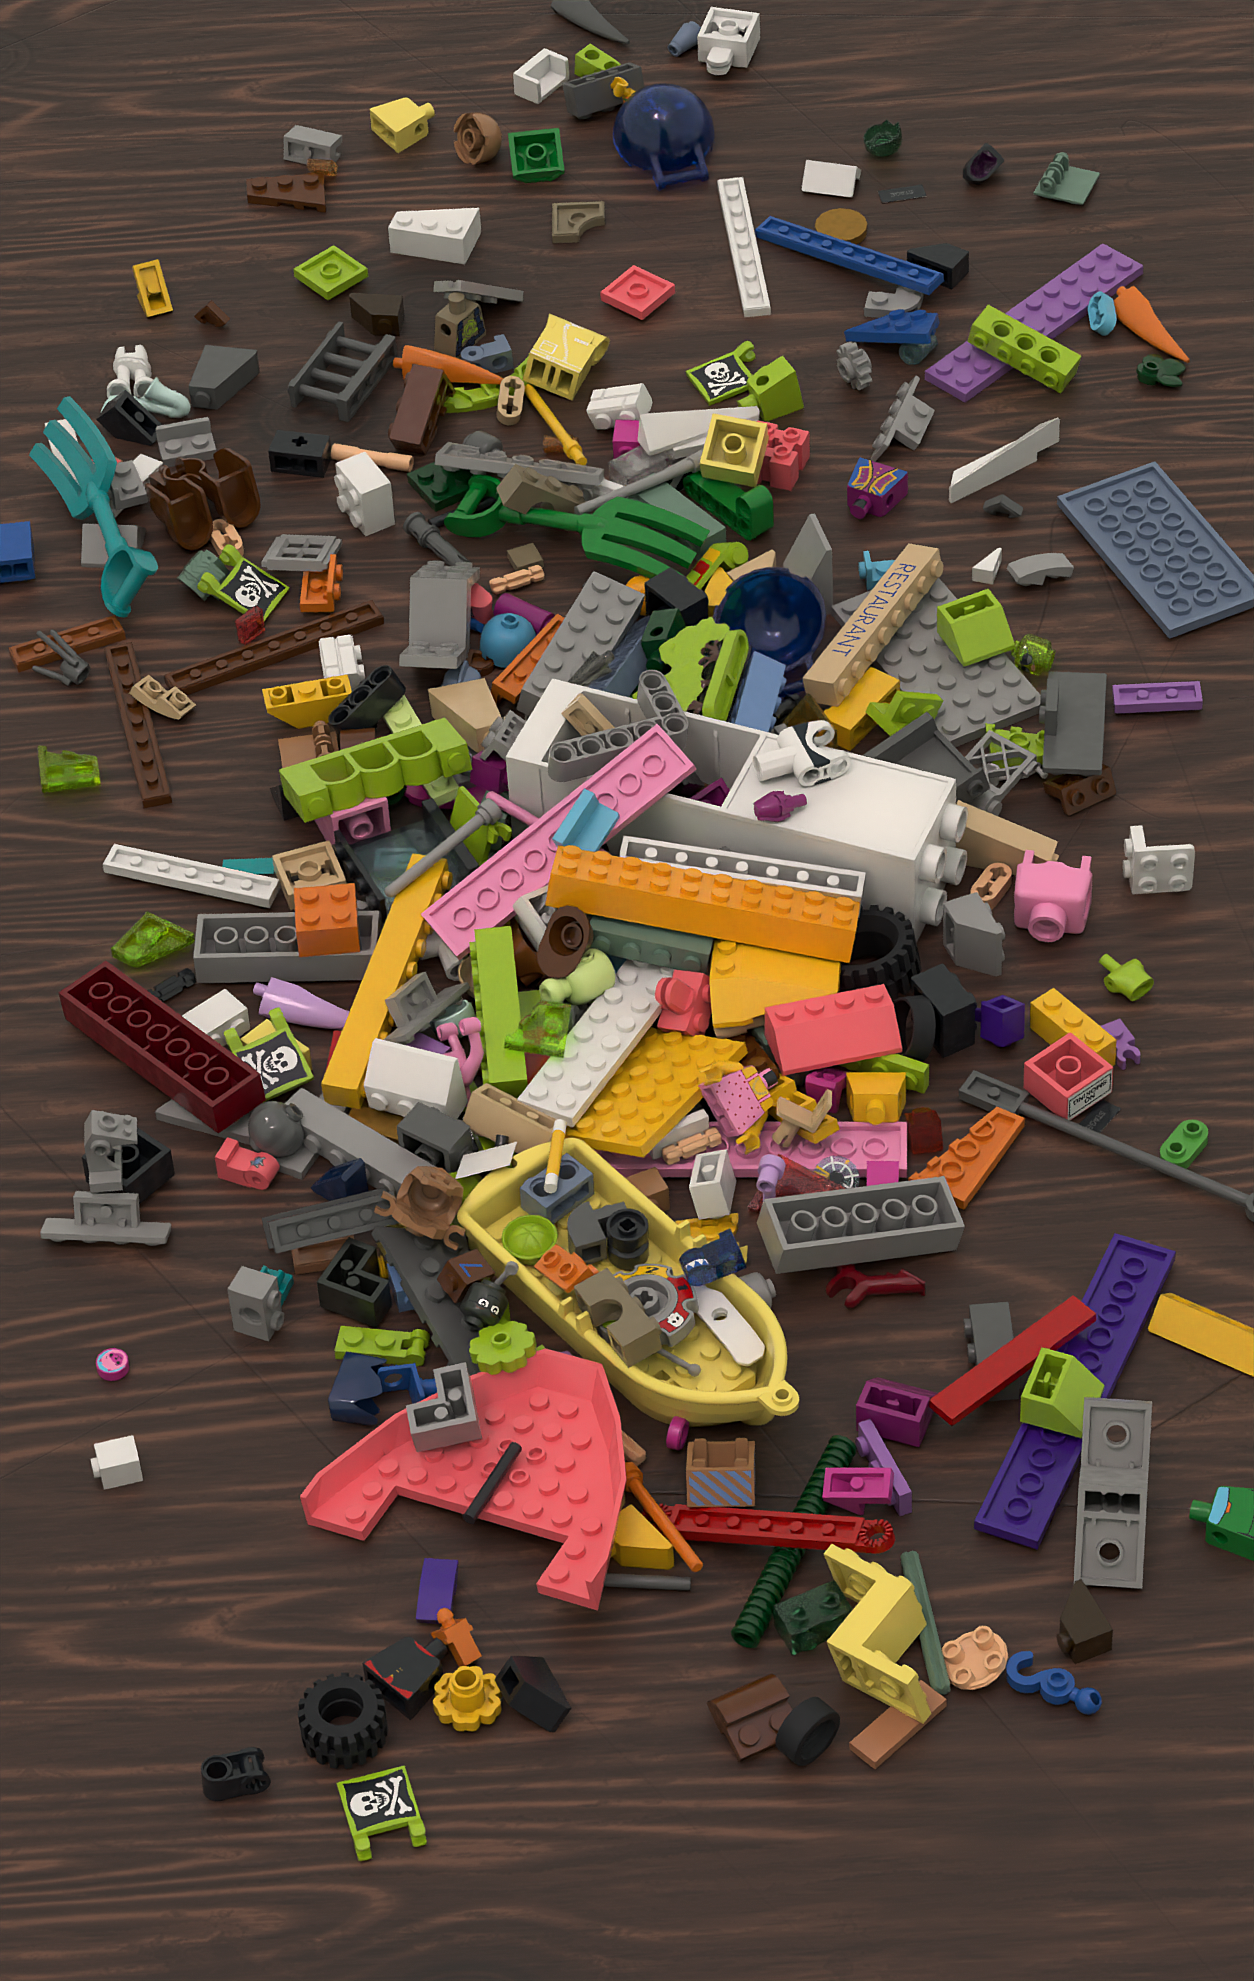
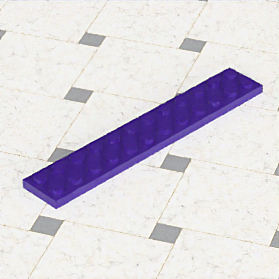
M1114 1233L1081 1301L1096 1313V1321L1057 1350L1061 1353L1073 1355L1105 1385L1101 1398L1108 1399L1117 1384L1176 1257V1251ZM1022 1422L974 1520V1529L1038 1550L1081 1459L1082 1438Z

